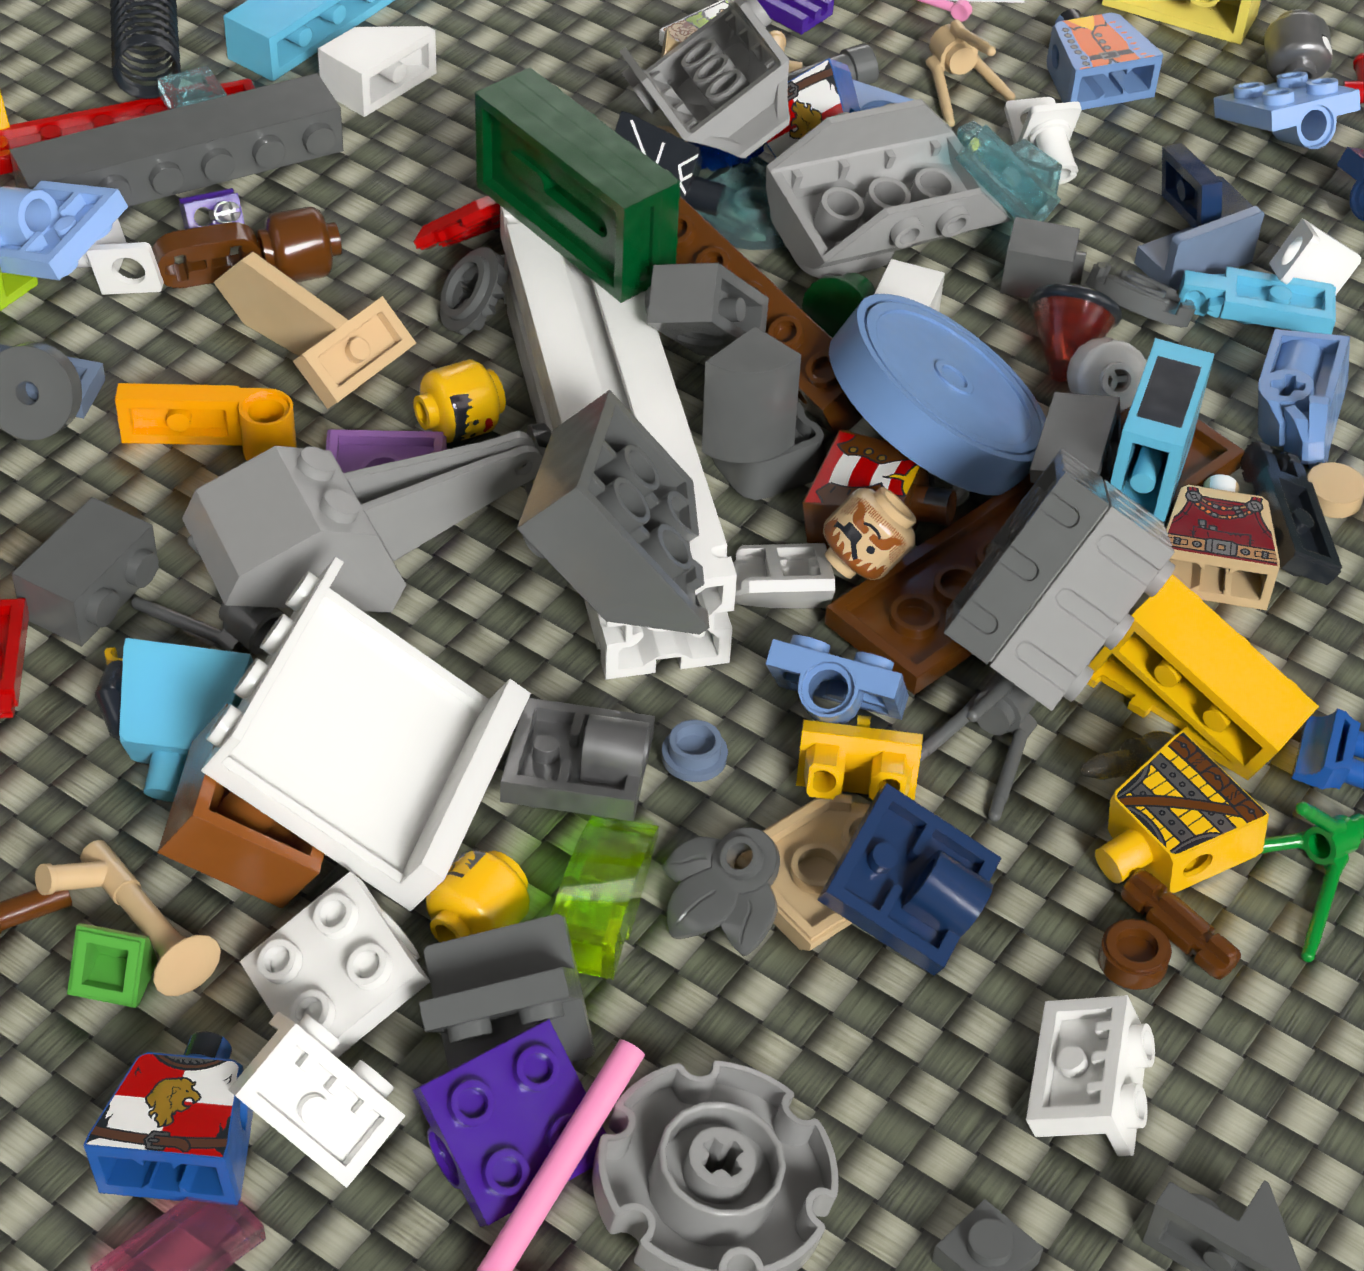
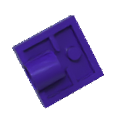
M550 1019L521 1032L413 1089L416 1099L430 1125V1128L427 1130V1139L435 1161L448 1182L454 1188L462 1190L480 1227L488 1226L513 1212L586 1094ZM601 1126L569 1180L593 1167L600 1138L603 1134H606L603 1126Z

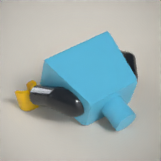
M125 638L123 658H118L115 647H108L104 651L107 667L95 690V699L110 736L120 741L131 760L149 764L144 794L154 799L173 802L192 741L226 704H231L238 708L242 698L233 693L241 677L253 663L251 654Z

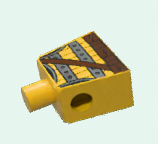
M1181 731L1141 766L1112 795L1109 807L1108 831L1113 839L1095 850L1096 861L1106 877L1116 884H1120L1137 871L1143 869L1167 887L1166 892L1176 893L1263 852L1269 814L1186 733Z

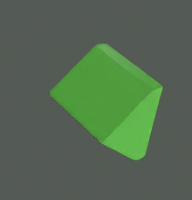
M83 923L76 925L67 994L133 1008L138 1007L158 962L149 936Z

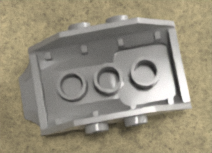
M727 0L729 5L726 9L646 70L641 69L626 47L619 51L629 65L621 73L651 114L661 109L685 141L707 145L737 157L746 158L789 125V58L765 28L772 23V20L757 0Z
M922 99L902 103H889L882 107L852 113L844 112L828 117L766 166V191L772 223L798 266L807 274L820 279L825 276H842L846 273H859L877 269L887 265L897 250L1012 221L952 128Z

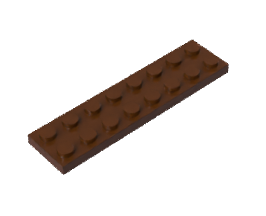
M1131 406L1121 412V433ZM1199 419L1197 420L1192 443L1167 519L1171 517L1181 487L1186 485L1203 487V483L1207 478L1218 474L1230 476L1241 467V457L1245 451ZM1030 473L1010 490L1001 495L993 496L908 552L884 577L876 580L867 579L826 607L825 624L858 651L878 655L893 661L892 671L902 673L906 689L913 695L973 655L944 634L947 608L985 559V550L988 544L1034 485L1030 481Z

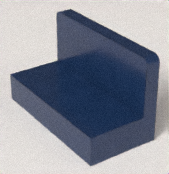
M1183 143L1162 146V196L1193 228L1253 207L1229 182L1221 176H1216Z

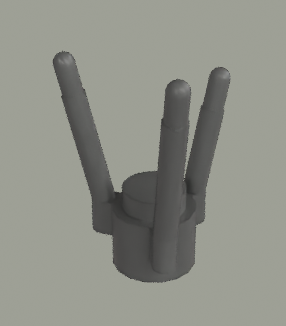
M190 535L187 538V543L200 556L193 542V536ZM135 597L131 601V606L134 609L215 642L226 651L239 652L244 646L254 654L265 652L260 648V645L275 622L284 614L280 609L274 607L227 606L222 603L219 609V618L223 621V630L140 597Z
M996 672L980 693H975L963 709L922 743L920 762L929 757L969 721L977 722L984 731L993 735H1003L1011 732L1013 737L988 812V818L991 821H999L1004 806L1007 803L1027 738L1037 726V721L1029 714L1037 700Z

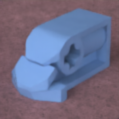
M1275 329L1258 382V435L1265 444L1284 447V451L1299 456L1300 464L1308 465V469L1328 462L1332 439L1348 384L1350 336Z

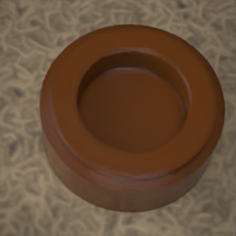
M1124 919L1113 923L1105 931L1098 953V961L1103 973L1115 984L1133 990L1148 989L1157 985L1164 978L1170 962L1172 948L1168 937L1154 924L1140 919Z

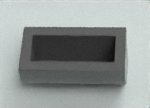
M753 327L705 361L702 452L721 461L746 464L770 460L794 446L801 354L759 328Z

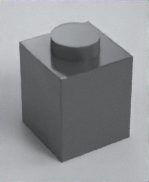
M1015 217L1006 254L1000 293L1029 298L1034 290L1045 285L1070 283L1080 285L1087 252L1076 250L1080 228ZM1052 296L1042 298L1041 300L1065 305L1067 297Z

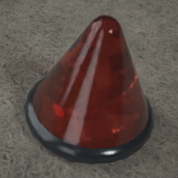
M1074 284L1045 285L1034 290L1028 299V306L1034 315L1050 376L1057 382L1068 380L1067 370L1070 359L1080 346L1091 339L1105 337L1110 330L1119 325L1122 319V311L1116 301L1100 291Z

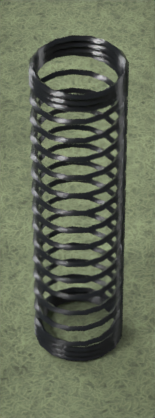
M110 0L111 67L113 79L121 90L136 98L157 99L168 94L178 84L181 75L176 0H155L152 2ZM136 6H140V7H143V6H152V7H157V8H155V9H153V10H150V9L139 10V9H136V8H134V7H136ZM151 14L155 15L156 17L139 18L135 15ZM149 22H150V23L157 24V25H154V26H138V25H135L136 23H149ZM140 31H152V32H156V33H155V34H138V33H136V32H140ZM157 46L160 47V49H157L155 51H140L131 47ZM126 50L141 56H154L165 51L167 53L154 60H142L129 55ZM122 55L128 60L140 64H156L168 59L170 56L171 58L165 64L156 68H140L130 64ZM121 63L129 69L141 73H155L168 68L171 64L172 66L165 73L158 76L142 77L131 73ZM123 73L130 78L140 81H158L168 77L171 73L172 75L160 84L143 86L132 82Z

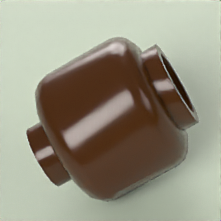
M303 207L269 214L266 218L264 229H259L256 232L262 258L295 282L328 276L333 266V256L342 254L341 238L336 222L326 223L323 214L315 207Z

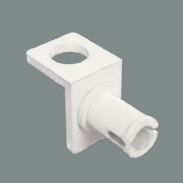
M1052 97L1007 101L1004 111L1016 153L1039 152L1045 173V181L1048 184L1060 185L1074 179L1077 176L1078 166L1074 161L1069 141L1082 111L1080 103H1055ZM1028 112L1025 123L1022 125L1020 117Z
M118 218L113 223L111 231L89 248L78 260V266L76 267H92L102 295L160 292L164 285L151 245L146 242L127 243ZM131 258L140 263L145 270V275L137 279L121 275L119 270L123 259Z
M1302 218L1269 264L1278 279L1286 285L1293 277L1330 283L1336 287L1337 294L1360 264L1361 257L1357 252Z

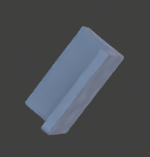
M1253 206L1199 227L1193 228L1191 226L1137 247L1134 264L1148 277L1175 290H1179L1185 270L1207 274H1221L1225 272L1226 267L1237 268L1251 263L1263 222L1264 212L1257 206Z

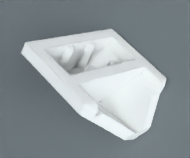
M825 543L740 546L736 552V561L733 563L737 573L735 603L765 608H826L831 604L835 593V576L832 566L825 556L827 551Z

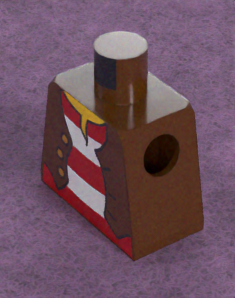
M839 430L803 501L807 543H825L828 550L830 546L823 534L824 523L857 489L869 488L877 491L880 487H885L894 493L914 514L916 518V523L912 526L914 533L919 522L950 526L956 510V491L929 486L928 471L910 460L889 442L846 430Z

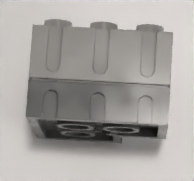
M1061 448L988 544L985 550V559L947 608L944 634L986 664L990 661L991 668L1052 711L1062 697L1072 702L1093 675L1094 670L1088 665L1103 645L1112 650L1130 629L1134 622V617L1128 613L1143 593L1150 597L1156 595L1173 573L1175 565L1169 560L1175 551L1171 547L1170 538L1167 537L1168 533L1164 527V522L1108 481H1103L1101 476Z

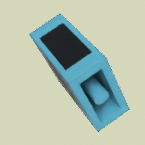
M1155 338L1122 430L1110 484L1159 518L1165 525L1192 443L1215 354Z

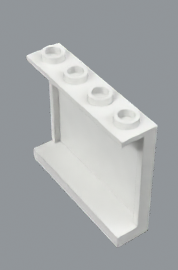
M335 557L319 577L308 571L288 597L285 605L293 609L294 612L290 618L282 614L275 622L260 645V648L269 654L265 662L256 658L236 685L233 693L242 698L238 708L229 704L207 734L206 740L214 744L215 747L201 772L411 911L446 878L531 693L509 679L488 699L331 590L329 587L344 563Z

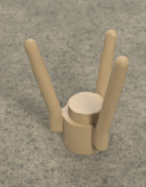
M957 19L952 21L951 24L941 26L934 32L929 45L933 55L926 60V65L933 74L942 116L951 128L954 126L955 121L944 71L961 75L974 68L1007 101L1015 100V94L978 55L979 50L988 56H994L996 54L995 47L967 30L961 21Z

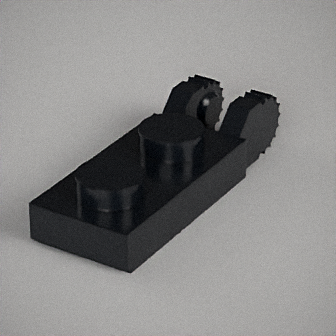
M1257 440L1256 442L1252 441L1244 450L1240 469L1243 470L1244 481L1253 484L1256 496H1262L1269 502L1281 569L1293 576H1303L1328 585L1341 573L1342 565L1312 482L1308 481L1305 469L1300 464L1301 460L1298 459L1299 456L1286 451L1284 453L1280 452L1277 456L1272 454L1273 449H1270V445Z

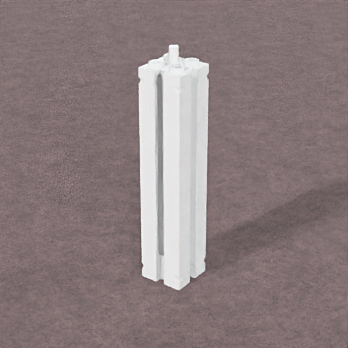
M500 206V238L506 254L501 256L505 258L504 269L509 272L508 280L502 286V290L505 293L503 299L504 303L507 304V314L536 422H544L552 432L608 390H611L690 476L694 483L699 536L690 541V551L692 558L703 566L705 582L703 586L695 590L696 605H701L708 610L710 628L698 635L606 622L584 599L597 649L601 650V664L605 679L655 673L656 660L677 657L680 669L730 663L732 625L727 612L734 611L737 573L731 556H727L725 536L658 330L647 324L645 291L620 303Z

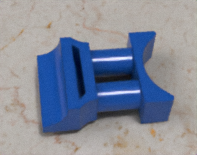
M1338 708L1328 716H1310L1304 723L1291 779L1322 790L1326 788L1340 789L1343 783L1364 790V762L1353 758L1356 756L1364 759V732L1359 730L1361 723L1354 720L1346 711Z

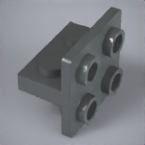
M554 914L428 945L424 949L433 999L419 1002L425 1032L441 1033L449 1070L550 1019L571 1062L594 1056L595 1046L568 926L564 916Z

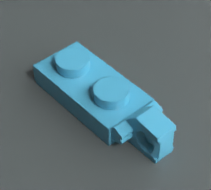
M1226 267L1225 274H1207L1185 270L1178 294L1179 298H1181L1179 304L1180 302H1185L1186 299L1192 300L1196 307L1194 314L1202 317L1208 314L1215 318L1220 317L1222 319L1234 320L1242 324H1258L1292 331L1332 334L1336 322V287L1330 283L1293 277L1286 285L1275 274Z

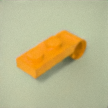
M118 383L115 403L122 443L243 446V455L247 461L274 446L297 448L293 402L286 393L272 388H239V386Z

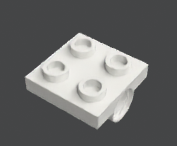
M351 871L240 961L273 1016L280 1012L298 1024L304 1015L308 1014L341 1042L332 1052L337 1058L430 983V980L416 961L420 956L412 942L398 924L381 909L364 882Z

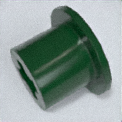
M846 273L842 276H825L813 282L804 293L802 310L833 338L861 301L870 295H874L876 290L872 282L858 273Z

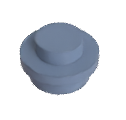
M687 720L677 724L665 738L662 745L663 765L670 774L684 781L703 782L719 775L727 763L728 749L726 742L721 737L719 730L706 721Z

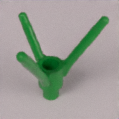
M1301 801L1296 804V812L1304 819L1315 824V826L1303 832L1265 838L1262 853L1295 848L1303 849L1312 861L1323 865L1326 870L1301 953L1303 961L1312 962L1323 935L1340 876L1349 861V854L1356 851L1360 846L1361 840L1364 839V815L1356 813L1349 817L1345 815L1331 817L1313 805Z

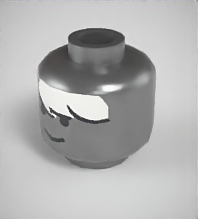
M1302 9L1290 10L1280 15L1265 31L1266 65L1273 79L1277 80L1276 76L1279 74L1296 71L1307 72L1308 79H1318L1325 75L1331 67L1333 54L1330 30L1325 20L1318 15Z

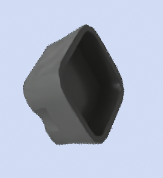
M798 402L794 446L783 454L770 460L746 464L731 463L711 458L717 469L742 497L753 500L766 499L814 481L826 457L824 433L817 423L806 417L804 408Z

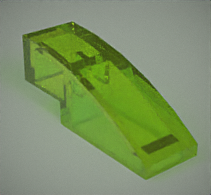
M593 815L587 822L568 863L550 914H559L566 919L578 973L614 980L624 942L630 938L658 838L659 826Z

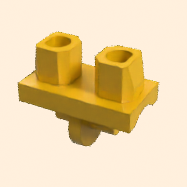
M858 715L856 726L804 720L796 786L806 787L809 797L833 800L844 791L868 794L869 798L873 800L877 792L888 783L912 800H915L923 734L870 728L871 717Z

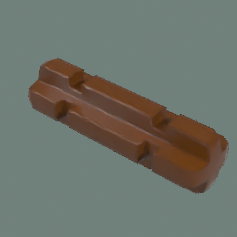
M1142 869L1134 873L1121 890L1122 899L1137 912H1140L1142 915L1147 914L1146 920L1161 929L1168 939L1182 952L1190 957L1195 956L1194 962L1207 974L1219 980L1225 978L1240 961V950L1219 933L1213 935L1215 928L1178 896L1170 891L1166 893L1167 887L1151 873Z

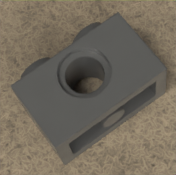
M721 264L653 265L651 286L648 287L645 294L647 324L699 356H714L753 327H757L764 332L766 330L769 298Z

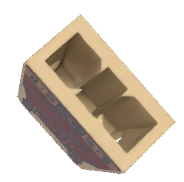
M1223 474L1207 478L1203 483V487L1194 485L1181 487L1166 528L1167 537L1170 538L1171 547L1175 551L1169 560L1175 565L1172 574L1202 600L1267 610L1280 568L1269 502L1262 496L1239 493L1237 481Z

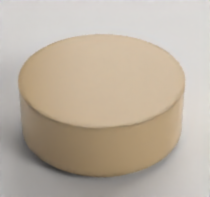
M1335 462L1318 464L1309 471L1307 478L1314 486L1324 516L1346 518L1360 510L1364 499V478L1358 471L1345 464Z

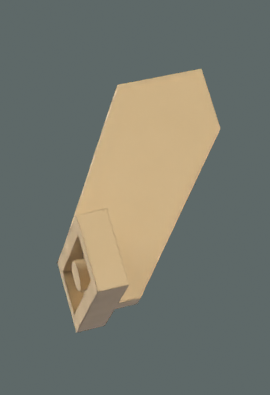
M254 252L240 260L213 282L246 326L299 356L293 360V363L327 409L338 403L416 344L383 296L348 320Z

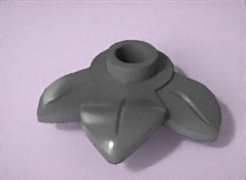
M744 827L731 831L722 839L700 836L678 846L662 866L663 871L672 880L680 884L672 893L667 906V924L671 937L678 940L690 938L721 926L731 945L742 956H747L754 951L768 934L778 911L777 901L771 885L777 878L780 867V854L775 842L759 829ZM751 850L753 857L750 864L743 869H735L734 864L737 858L745 851Z

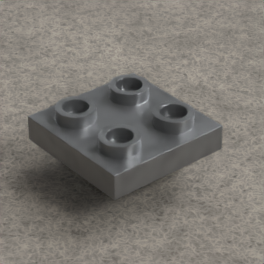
M529 698L519 718L502 775L500 802L525 805L532 808L593 815L600 818L634 821L653 740L655 716Z

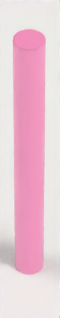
M622 1039L618 1041L476 1271L514 1270L643 1060L645 1054L638 1047Z

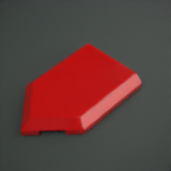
M486 196L423 225L413 241L416 249L428 250L435 247L436 244L442 247H449L499 229L500 205L489 196Z

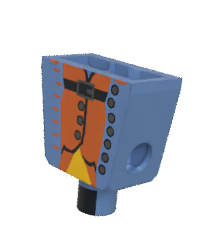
M1069 9L1059 15L1055 25L1052 27L1047 55V69L1062 102H1079L1081 109L1085 110L1155 97L1163 53L1120 14L1111 12L1084 17L1079 10Z

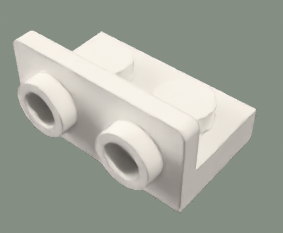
M1128 995L1045 1001L1026 1121L1035 1137L1106 1134L1117 1156L1134 1155L1137 1128H1144L1147 1122L1148 1110L1146 1094L1143 1088L1145 1068L1153 1066L1155 1043L1150 1026L1147 1023L1141 1024Z
M277 1012L269 1022L277 1032L228 1090L347 1188L405 1117L402 1112L386 1100L394 1087L362 1060H359L351 1070L335 1057L332 1052L341 1042L308 1014H305L299 1023L296 1024L285 1015Z

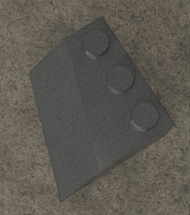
M608 390L552 431L517 529L522 533L529 549L536 556L547 559L606 622L700 635L710 627L708 610L701 605L697 606L695 590L703 586L705 582L703 566L692 558L690 551V541L699 536L693 480L613 392Z

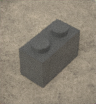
M91 497L12 573L17 599L26 598L29 622L82 647L100 628L106 627L111 623L118 610L139 588L146 587L153 580L159 569L153 525Z

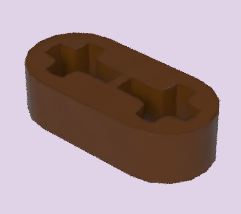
M228 222L173 231L160 237L152 247L164 284L172 288H187L211 284L252 252L262 258L254 231L248 225L240 222ZM239 246L238 254L230 255V248ZM184 255L183 263L174 264V257Z

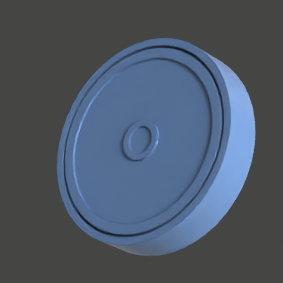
M874 294L864 298L832 338L829 348L830 362L841 388L858 412L884 439L902 454L928 472L957 487L979 494L1001 495L1021 482L1030 473V467L1046 417L1039 403L1020 377L983 341L944 314L915 300L898 295Z

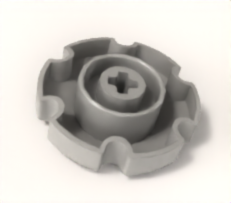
M714 1061L709 1074L706 1076L692 1075L680 1063L660 1068L638 1080L618 1099L609 1122V1128L616 1134H603L601 1136L594 1157L593 1191L597 1209L610 1234L628 1233L637 1239L639 1246L634 1257V1263L644 1271H798L808 1261L816 1250L825 1231L824 1223L816 1216H827L838 1195V1168L831 1141L818 1119L802 1120L791 1112L789 1107L794 1097L792 1090L758 1070L731 1062Z

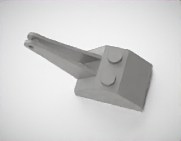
M521 431L511 432L479 443L343 473L331 450H323L317 447L274 446L196 489L182 520L189 534L193 536V542L224 605L290 608L285 603L302 577L308 571L319 577L331 561L337 557L344 563L329 588L362 611L392 612L406 587V583L394 561L506 493L534 479L543 457L538 449L535 448L530 436Z

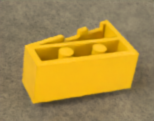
M1173 574L1156 595L1149 597L1131 615L1134 617V622L1122 640L1112 650L1104 646L1088 665L1094 672L1087 685L1094 688L1101 681L1131 699L1127 709L1142 718L1153 712L1182 729L1211 759L1246 780L1251 779L1275 756L1319 707L1300 690L1297 684L1288 679L1258 652L1245 637L1237 633L1205 604L1196 593L1191 591Z

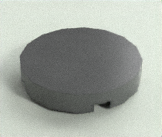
M1098 262L1093 265L1086 281V285L1089 288L1106 294L1116 301L1119 306L1149 319L1180 328L1188 327L1196 310L1192 300L1186 299L1185 302H1180L1179 304L1181 298H1179V294H1177L1175 289L1138 272L1121 270L1119 277L1108 274L1112 267L1110 263Z

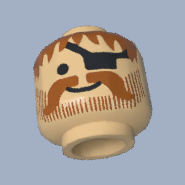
M880 487L877 491L869 488L857 489L824 523L823 534L830 546L825 552V556L839 573L849 579L856 573L870 580L880 579L915 545V533L912 526L916 523V518L905 503L885 487Z

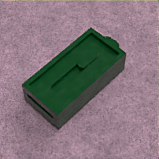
M531 67L475 92L476 183L480 190L620 303L646 291L651 286L653 265L676 264L680 180L674 177L670 171L662 168L637 149L630 141L625 140L600 121L593 113L587 111L563 93L559 87L550 83Z

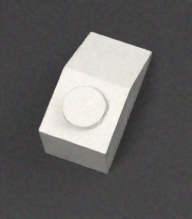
M428 26L354 27L318 48L320 78L336 101L365 117L437 73L435 30Z

